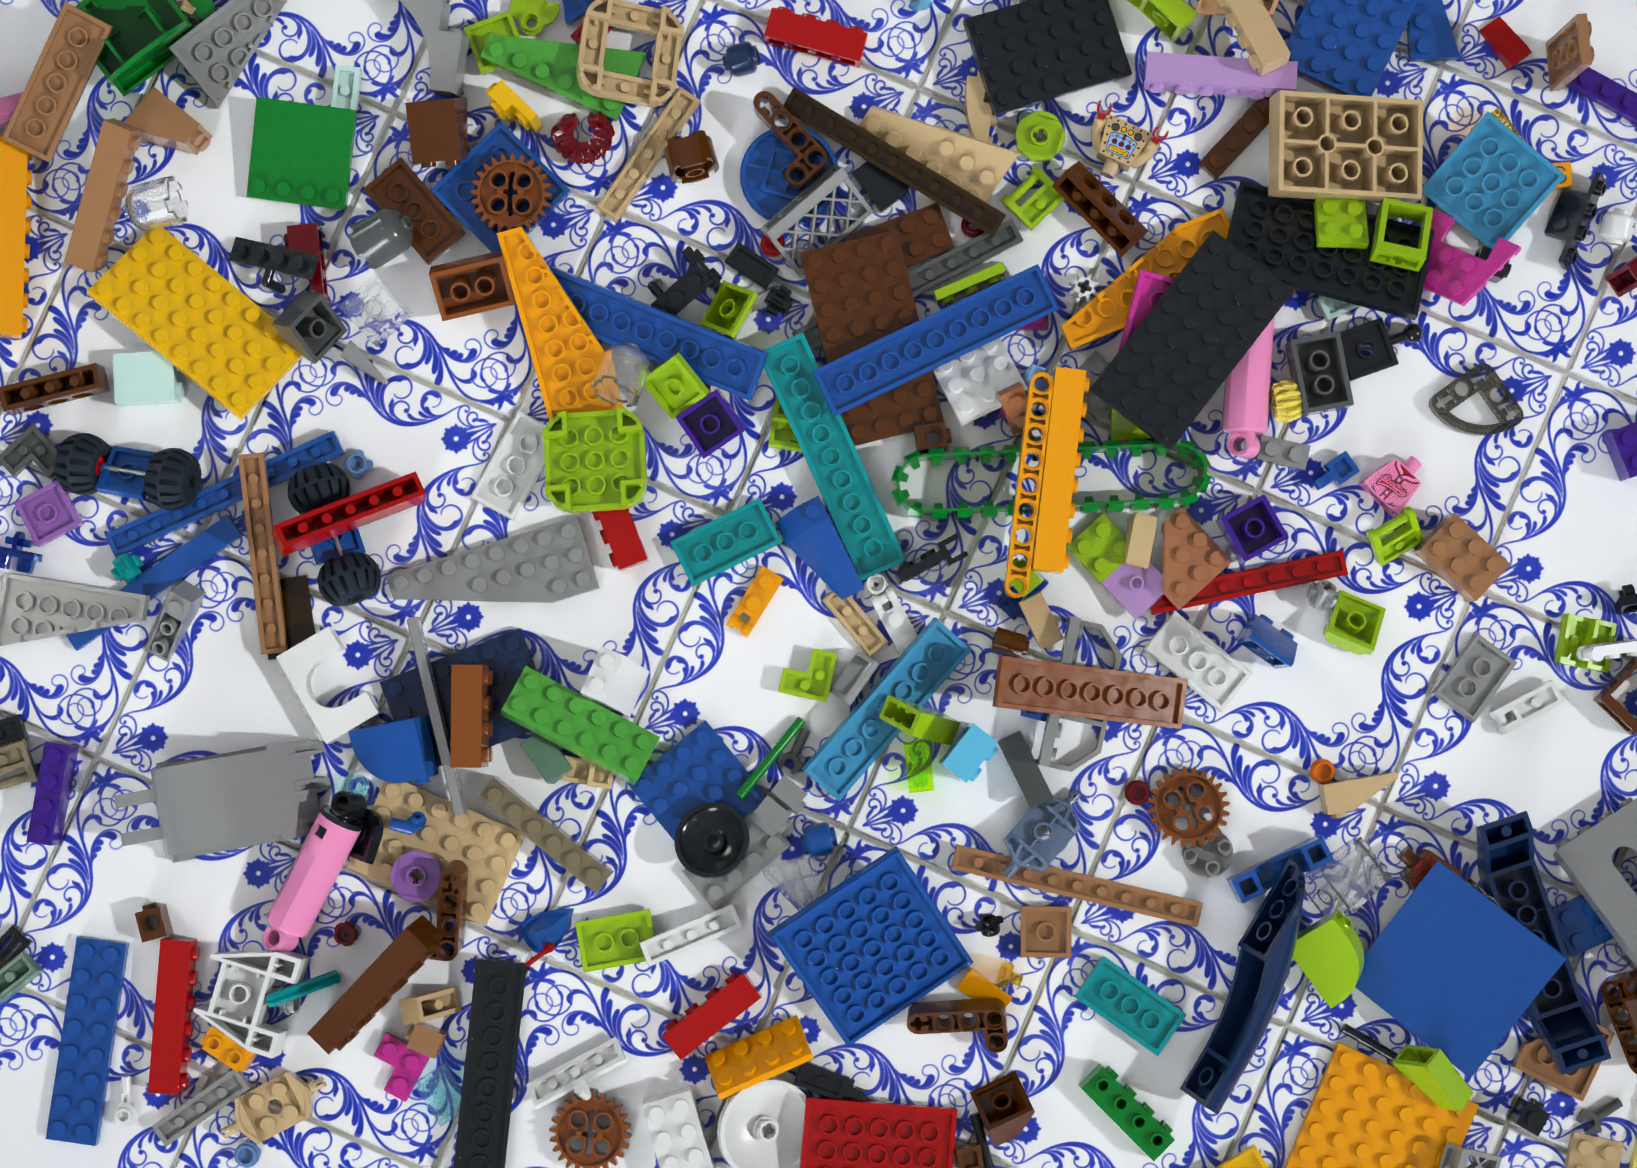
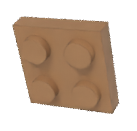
M1020 906V957L1071 958L1072 907Z

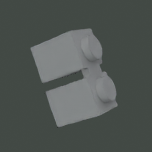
M783 775L749 819L771 837L777 831L782 834L791 823L788 820L792 813L797 815L806 803L802 800L808 793L786 775Z

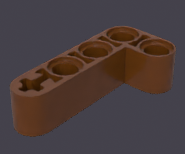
M760 91L753 100L754 112L795 156L796 159L786 169V183L791 189L801 190L826 167V152L772 93ZM769 102L770 111L765 106L761 108L760 103L766 104ZM778 119H785L788 121V125L784 128H778L775 122ZM795 137H802L805 143L802 146H795L792 144V140ZM812 155H819L822 161L814 165L808 159ZM795 171H799L804 177L800 181H793L790 175Z
M461 860L450 861L439 877L436 928L444 937L438 942L441 947L428 958L431 960L451 961L458 955L464 945L468 867ZM448 895L454 896L457 902L451 901ZM447 919L453 920L456 926L450 925ZM445 943H450L454 949H449Z
M1637 970L1614 975L1601 985L1600 990L1628 1065L1637 1074Z
M999 998L916 1002L908 1008L906 1025L908 1030L914 1034L984 1031L985 1045L989 1051L999 1053L1007 1047L1008 1026L1006 1006ZM990 1012H998L999 1015H997V1016H992V1015H990L989 1013H990ZM966 1013H971V1014H973L974 1016H973V1017H966V1016H964V1014H966ZM939 1015H947L948 1018L942 1019V1018H940V1017H938V1016H939ZM1000 1035L1001 1038L995 1039L991 1036Z

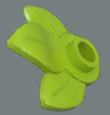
M511 0L510 11L512 16L519 21L521 31L528 36H535L542 31L545 25L552 24L557 19L560 5L558 2L547 3L546 0ZM529 21L536 22V25L532 28L527 26Z

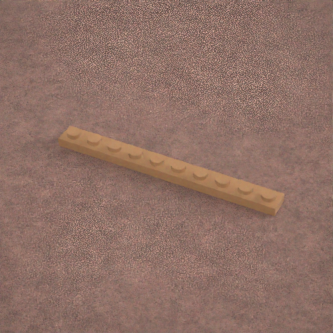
M956 844L951 865L953 870L1198 927L1203 902L1048 866L1043 873L1021 867L1009 880L1006 876L1010 871L1005 876L1001 872L1012 862L1010 856Z

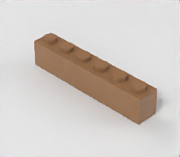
M115 118L103 120L64 262L90 273L102 270L107 264L108 255L106 253L108 246L114 240V225L121 215L120 204L128 191L126 183L128 176L132 173L135 166L133 158L135 151L141 145L142 139L140 134L142 129Z

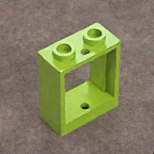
M1384 197L1377 209L1369 261L1419 272L1427 256L1433 208L1420 203L1413 204L1396 198ZM1387 216L1421 223L1418 249L1384 241Z

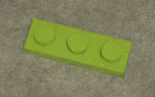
M1001 262L933 291L932 296L936 305L941 302L943 305L950 304L957 300L956 296L963 293L966 296L980 290L979 286L986 283L992 286L1003 280L1002 276L1006 273L1004 264Z

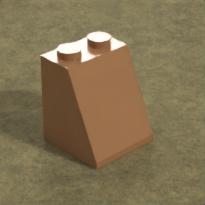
M154 86L124 121L127 124L142 129L140 137L144 142L198 155L200 151L206 150L210 145V139L213 137L200 123Z

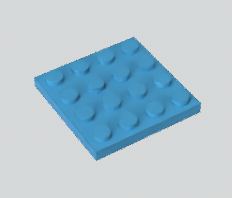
M1487 111L1422 186V193L1487 247L1493 249L1499 237L1508 241L1566 175Z

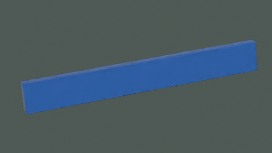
M226 515L119 591L150 596L149 601H151L237 541L243 534L231 517ZM112 627L68 634L66 637L75 650L79 651Z

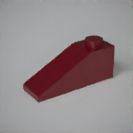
M317 223L287 226V233L284 234L286 248L319 256L313 280L308 281L315 292L322 293L324 298L329 301L322 228Z

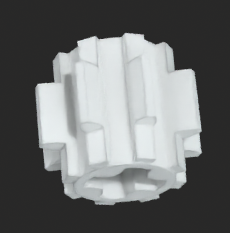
M1078 273L1077 281L1070 280L1069 285L1073 290L1068 293V296L1076 298L1075 304L1080 300L1088 304L1090 297L1098 295L1094 288L1099 283L1092 282V274H1089L1086 278ZM1083 284L1087 286V291L1084 294L1079 292Z

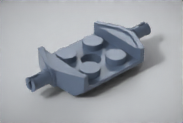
M1073 789L1063 801L1054 798L1033 809H1029L1004 838L1003 841L1012 858V862L1001 872L1005 876L1010 871L1006 876L1007 879L1010 880L1021 867L1043 873L1080 830L1079 822L1072 811V806L1082 797L1078 793L1073 798L1078 791ZM1040 826L1048 828L1050 832L1049 838L1045 840L1040 839L1036 834V829Z

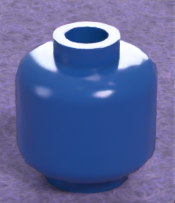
M826 822L806 826L804 835L800 836L802 850H808L812 858L832 854L834 847L838 846L835 829Z

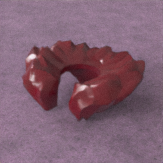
M602 111L597 113L590 112L587 116L588 124L593 130V135L587 142H579L574 138V130L580 123L576 113L563 115L552 127L551 138L556 145V151L561 153L564 159H568L569 162H575L576 164H592L595 160H599L601 156L604 157L606 151L610 150L615 131L613 125L607 120V116Z

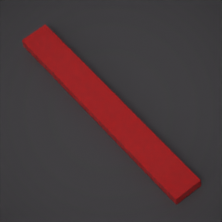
M1343 550L1216 576L1181 609L1348 575ZM1165 595L1150 607L1151 615L1178 610Z

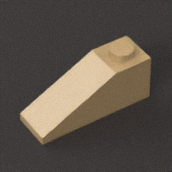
M1387 772L1334 781L1327 784H1318L1323 814L1331 815V819L1346 817V812L1354 811L1396 780L1398 772Z

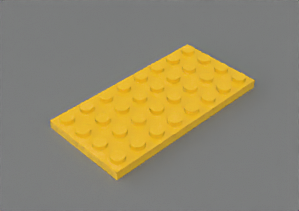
M155 223L87 290V294L240 421L303 357L286 344L272 325L275 320L158 223Z

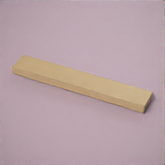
M679 87L596 206L598 211L616 223L619 221L663 158L667 140L679 135L700 105V99Z

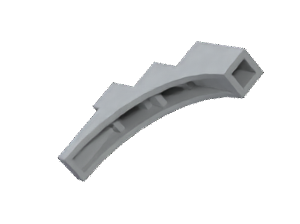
M399 0L412 14L422 31L429 53L431 69L430 90L437 95L461 98L470 38L464 35L460 29L448 28L451 6L444 0Z

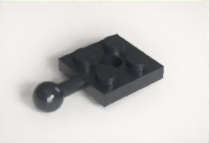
M1381 317L1341 331L1340 335L1349 380L1353 381L1398 365L1399 362L1392 345L1404 341L1409 343L1418 342L1423 336L1421 326L1416 323H1410L1404 327L1403 332L1389 336ZM1362 343H1368L1372 347L1370 356H1364L1360 352V345Z

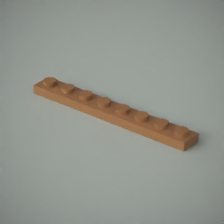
M265 452L238 455L261 655L283 653L288 650L276 542L272 536L273 517Z

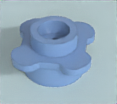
M357 449L348 459L344 460L343 467L353 473V478L361 479L367 470L373 468V461L368 460L364 456V452ZM357 462H360L359 467L356 466Z

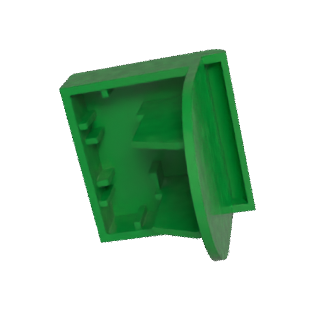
M83 0L75 6L114 26L109 38L103 40L106 45L96 65L107 77V82L115 86L123 97L173 61L176 57L169 50V47L195 28L174 0Z

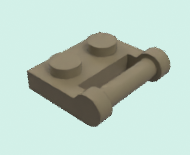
M25 738L0 746V774L23 766L26 770L24 773L1 779L0 790L28 781L32 783L38 781L39 769L34 763Z

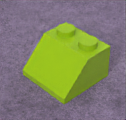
M723 280L700 324L708 329L736 339L758 300V294Z

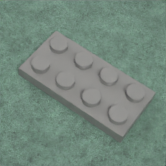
M753 812L744 818L749 830L750 843L746 857L738 868L728 875L712 879L696 876L686 868L682 871L714 910L792 845L779 831L771 837L749 819ZM718 840V841H717L715 844H713L712 846H713L714 848H715V847H718L719 844H720V841Z

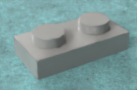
M1260 435V450L1255 460L1301 471L1306 469L1310 445Z

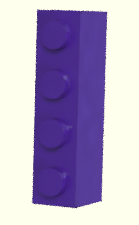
M45 741L26 842L49 846L61 844L79 745L58 741Z

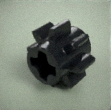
M781 285L779 289L773 286L764 300V303L768 305L767 311L776 317L779 313L786 315L795 299L790 297L792 290L784 285Z

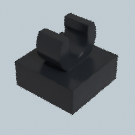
M1632 584L1623 585L1622 590L1618 591L1619 599L1614 605L1616 615L1637 612V593L1635 594L1634 586Z

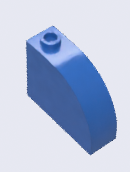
M426 715L349 731L350 741L357 759L369 773L381 780L392 783L415 781V785L431 782L430 777L439 774Z

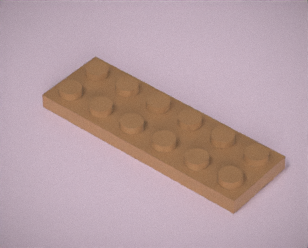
M64 2L3 134V140L47 162L52 161L106 45L103 40L109 38L114 26Z

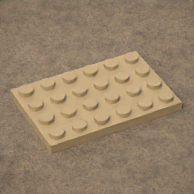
M384 781L372 807V810L380 814L383 821V836L373 865L351 857L347 868L394 887L391 883L392 867L402 855L408 852L421 850L432 854L440 861L442 871L450 861L461 860L468 867L466 919L486 927L525 835L514 827L467 808L468 813L456 816L454 815L451 800L409 782L392 783ZM417 811L424 813L426 817L425 826L413 835L389 830L392 817L407 820ZM419 869L410 874V877L414 878L415 883H418L424 877ZM439 890L432 897L424 901L438 906ZM448 895L451 901L457 902L454 896Z

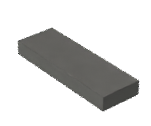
M1021 731L997 741L1030 809L1054 799Z

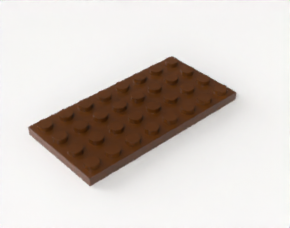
M897 229L800 253L827 364L919 321ZM932 370L840 414L854 446L914 432V426L944 422Z

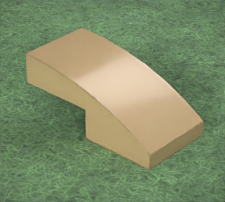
M564 755L573 769L560 779L561 781L611 790L613 774L583 758Z

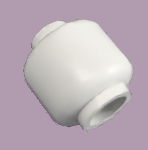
M1614 208L1613 212H1606L1603 215L1599 235L1604 238V243L1623 246L1624 242L1631 240L1636 220L1634 217L1629 216V210Z

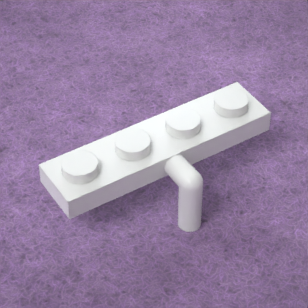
M614 1037L526 1084V1087L537 1109L573 1090L583 1100H589L591 1092L587 1083L627 1062V1058L619 1040Z

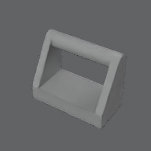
M858 650L830 692L851 706L879 666V663Z

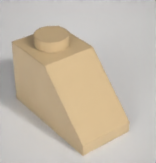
M457 986L399 999L403 1025L423 1023L462 1011Z

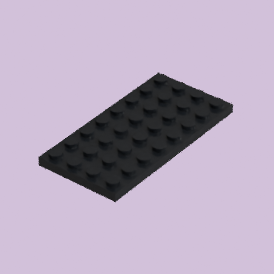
M1240 181L1226 236L1227 241L1290 288L1411 320L1417 318L1434 230H1430L1426 260L1419 272L1372 262L1369 260L1376 215L1366 213L1369 245L1366 249L1317 247L1313 205L1315 199L1269 197L1268 187ZM1387 218L1384 241L1418 249L1421 227Z
M1213 230L1089 391L1170 451L1294 290Z

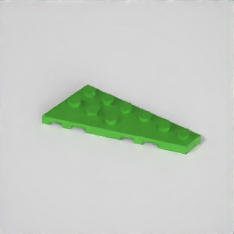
M490 34L480 55L481 59L595 112L602 111L604 115L616 122L625 105V102L595 97L580 89L576 76L580 44ZM605 48L604 71L637 77L647 53Z

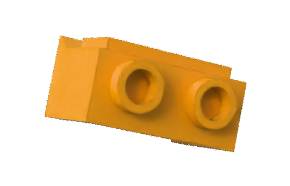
M211 1025L199 1043L203 1046L201 1049L236 1072L247 1071L257 1056L256 1053L247 1051L213 1025Z

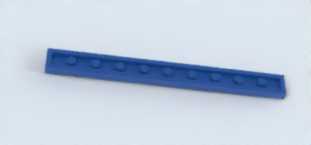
M334 430L267 460L269 489L289 480L296 472L320 463H327L344 455V449ZM240 473L199 491L195 501L186 508L180 510H165L161 508L106 533L105 536L114 557L136 550L243 501Z

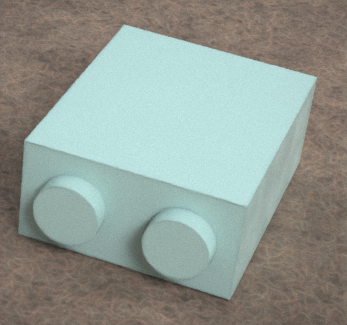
M157 351L113 354L115 404L123 407L181 403V396H184L185 393L184 383L180 381L181 371Z

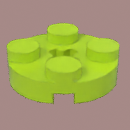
M1036 111L1021 119L1015 132L1017 151L1021 152L1025 158L1031 161L1043 162L1052 160L1061 151L1065 141V131L1059 122L1060 120L1054 114L1046 111ZM1039 130L1043 131V136L1047 137L1046 141L1042 140L1041 143L1037 142L1036 138L1033 137V133L1038 134Z

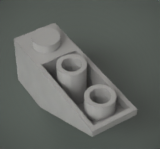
M185 580L170 590L147 647L148 652L166 662L171 660L199 611L206 594L205 591Z

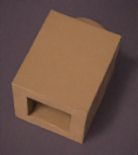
M425 1022L416 1023L415 1026H410L405 1039L409 1040L406 1048L435 1059L440 1053L448 1032Z

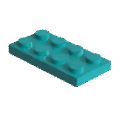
M758 498L670 543L692 587L781 544L782 541L761 499Z
M1104 955L1101 956L1074 995L1076 999L1157 1056H1159L1187 1015Z

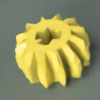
M1282 380L1273 383L1270 387V403L1276 420L1287 423L1301 418L1302 400L1296 382L1294 380Z

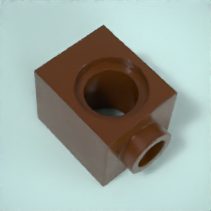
M944 422L914 426L916 449L920 455L928 454V449L944 448V451H947L948 443H952L950 428L945 429ZM929 433H936L939 435L940 441L932 444L927 441L926 436Z
M157 902L142 906L143 911L135 913L142 943L174 934L166 905L158 906ZM151 914L158 918L156 928L152 927L149 923Z

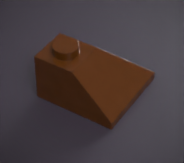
M1016 1071L970 1092L995 1147L1018 1137L1035 1113Z

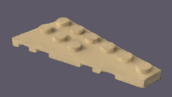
M874 105L870 107L859 124L865 130L985 202L988 201L1021 153L947 128L933 126L925 123V121L914 120Z

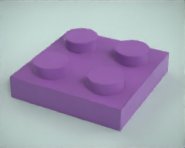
M57 480L14 502L36 547H42L84 524L67 490Z

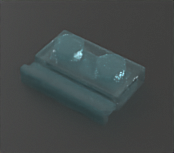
M445 1063L413 1083L440 1127L459 1115L462 1089Z

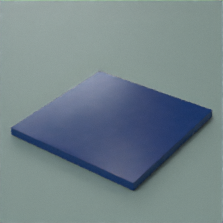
M897 846L768 931L772 940L848 1047L974 963Z
M1438 860L1364 954L1363 971L1355 988L1431 1048L1441 1049L1449 1061L1471 1079L1565 962L1567 957Z

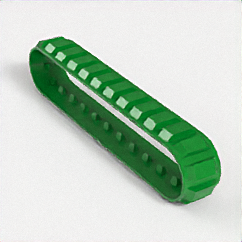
M1181 438L1171 450L1178 451V456L1183 458L1188 455L1192 459V462H1190L1192 468L1197 469L1198 477L1193 476L1191 484L1196 486L1192 493L1186 488L1180 491L1181 498H1169L1168 493H1160L1159 499H1144L1143 494H1135L1134 500L1119 501L1118 495H1110L1109 501L1094 502L1093 496H1085L1084 502L1075 503V509H1080L1081 514L1097 513L1098 509L1105 507L1106 513L1121 512L1124 510V506H1130L1131 512L1146 511L1149 509V505H1154L1155 510H1171L1174 508V504L1178 503L1183 508L1198 500V492L1204 493L1207 491L1211 476L1207 475V467L1211 464L1205 452L1200 453L1195 449V443ZM1130 439L1127 445H1121L1120 440H1107L1102 443V446H1096L1095 441L1078 443L1077 453H1081L1083 459H1091V453H1107L1108 458H1116V452H1132L1133 457H1141V451H1157L1158 456H1165L1167 449L1155 440H1152V444H1146L1145 439ZM1019 444L1004 445L1000 451H995L994 446H979L977 452H970L969 447H954L953 453H944V448L928 449V454L922 455L917 450L904 456L905 463L902 467L896 465L890 481L896 484V488L891 492V495L897 507L903 505L908 510L906 515L919 520L922 515H931V521L946 520L947 514H955L956 519H971L972 513H980L981 518H996L998 512H1005L1006 517H1012L1014 500L1009 501V506H994L993 501H985L984 507H968L967 502H960L959 508L944 509L942 503H934V509H922L921 502L915 501L913 505L907 502L906 499L910 497L907 489L901 491L899 483L900 481L907 482L909 475L903 471L909 466L913 470L920 468L919 462L932 461L933 466H940L941 460H957L958 465H965L966 459L981 458L983 464L991 463V458L1006 457L1007 462L1010 463L1016 462V457H1020ZM1028 454V455H1026V456H1032V460H1033V461H1038V459H1037V457H1036L1035 455H1033V454ZM1029 505L1019 506L1021 516L1023 511H1030V514H1032V509Z

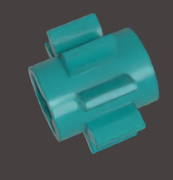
M127 552L112 561L115 568L110 572L117 581L121 582L124 580L128 584L143 574L139 568L144 566L138 555L130 556Z

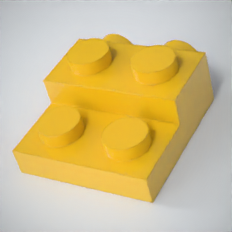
M502 79L488 87L485 93L491 101L489 105L502 121L506 118L512 124L518 119L517 121L525 130L528 131L531 128L535 133L543 127L538 115Z

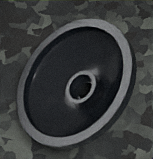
M718 802L700 804L688 811L679 822L674 838L675 851L681 864L694 875L709 879L723 877L738 868L746 857L750 843L749 830L744 818L732 807ZM718 839L720 841V844L718 847L714 848L712 846V843L714 840Z

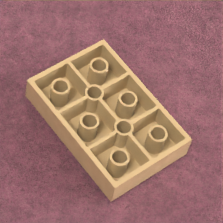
M1280 90L1269 98V197L1365 200V203H1381L1384 197L1396 198L1409 203H1415L1422 199L1423 100Z

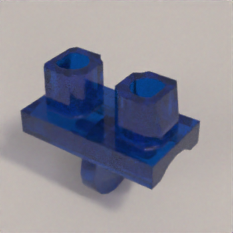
M17 531L14 537L6 536L5 543L11 544L12 548L0 546V568L9 570L11 558L14 556L19 557L16 571L32 574L36 561L42 562V554L22 551L23 547L31 548L32 541L25 540L24 532Z

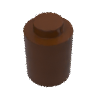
M997 627L990 651L1020 658L1021 655L1026 656L1030 641L1026 640L1027 635Z

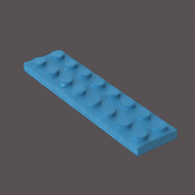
M934 617L801 769L840 801L901 732L900 729L878 718L887 695L923 706L972 650Z

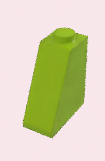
M887 695L878 717L911 736L947 745H952L961 723L944 713L892 695Z
M1406 1044L1392 1061L1398 1070L1442 1109L1460 1112L1473 1095V1091L1441 1049Z

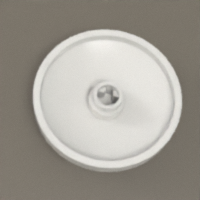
M769 1078L731 1095L721 1111L717 1128L719 1148L731 1168H799L806 1095L794 1085L775 1078Z

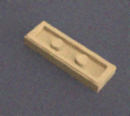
M832 591L822 599L824 604L867 656H873L888 643V640L851 596L842 600Z

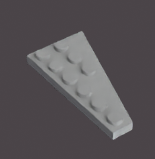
M229 0L169 47V50L217 108L222 104L287 0Z
M4 573L0 591V646L146 621L150 596Z

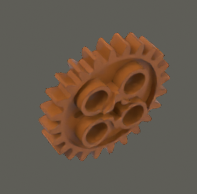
M512 153L510 160H507L504 154H501L500 162L491 158L493 164L491 167L484 163L483 166L486 171L484 173L476 172L480 181H472L477 189L471 190L470 193L477 198L472 200L471 203L473 206H479L475 213L477 215L484 214L480 219L483 224L490 220L488 227L491 230L498 226V232H503L505 228L510 230L518 227H526L529 231H532V222L539 226L538 217H547L543 208H551V205L546 202V200L553 198L551 193L546 192L552 188L550 183H544L548 179L547 174L540 175L543 170L542 167L539 165L534 168L535 162L533 159L526 163L524 155H521L519 160H516L514 153ZM515 173L513 189L516 194L512 197L513 215L509 216L510 199L506 194L511 193L510 175ZM505 177L506 182L503 186H494L496 178ZM527 177L531 179L529 186L525 188L519 187L518 184L522 178ZM496 202H504L503 210L493 211V205ZM527 202L530 204L528 211L519 212L517 210L519 204Z
M1184 766L1181 774H1178L1177 770L1173 769L1172 777L1166 773L1163 774L1165 783L1156 781L1155 784L1159 790L1151 789L1150 791L1155 798L1148 799L1147 803L1154 805V807L1148 809L1147 813L1154 814L1155 817L1149 822L1158 823L1155 833L1163 831L1162 840L1171 837L1172 846L1176 841H1180V847L1183 849L1186 842H1189L1191 849H1194L1198 841L1204 847L1205 838L1213 842L1214 836L1212 833L1217 835L1222 833L1218 825H1227V822L1222 819V817L1230 815L1228 811L1223 810V808L1230 805V802L1222 800L1227 795V792H1219L1222 783L1214 785V775L1209 779L1205 778L1206 770H1203L1198 775L1196 767H1193L1191 773H1188ZM1198 786L1202 790V796L1198 798L1191 796L1189 787ZM1179 787L1183 788L1188 805L1194 806L1191 813L1198 825L1197 829L1192 824L1189 811L1182 809L1185 806V800L1179 791ZM1169 794L1175 795L1179 801L1178 805L1169 806L1165 801V797ZM1199 810H1208L1211 813V820H1201L1198 815ZM1184 818L1188 823V828L1179 830L1175 826V819Z
M593 1090L589 1100L579 1099L574 1093L572 1095V1103L565 1099L563 1101L565 1109L562 1107L556 1109L560 1117L553 1116L551 1119L557 1124L549 1128L550 1132L556 1133V1135L549 1139L550 1142H557L552 1151H561L558 1160L566 1158L568 1160L566 1168L572 1163L575 1164V1168H600V1166L609 1168L608 1162L616 1166L618 1164L616 1156L621 1158L625 1156L621 1148L628 1149L630 1146L628 1142L624 1141V1139L632 1137L631 1133L625 1131L632 1125L629 1122H624L629 1114L620 1113L623 1104L616 1107L613 1105L615 1097L607 1101L606 1092L599 1098L597 1097L596 1090ZM590 1110H594L592 1130L597 1133L592 1137L591 1154L588 1155L586 1150L589 1134L584 1131H587L590 1125ZM577 1112L582 1113L586 1119L585 1123H575L573 1114ZM607 1115L611 1120V1124L605 1127L601 1126L598 1122V1116ZM573 1138L580 1139L583 1142V1148L579 1150L572 1148L570 1140ZM603 1140L608 1144L609 1149L601 1152L597 1150L595 1143Z

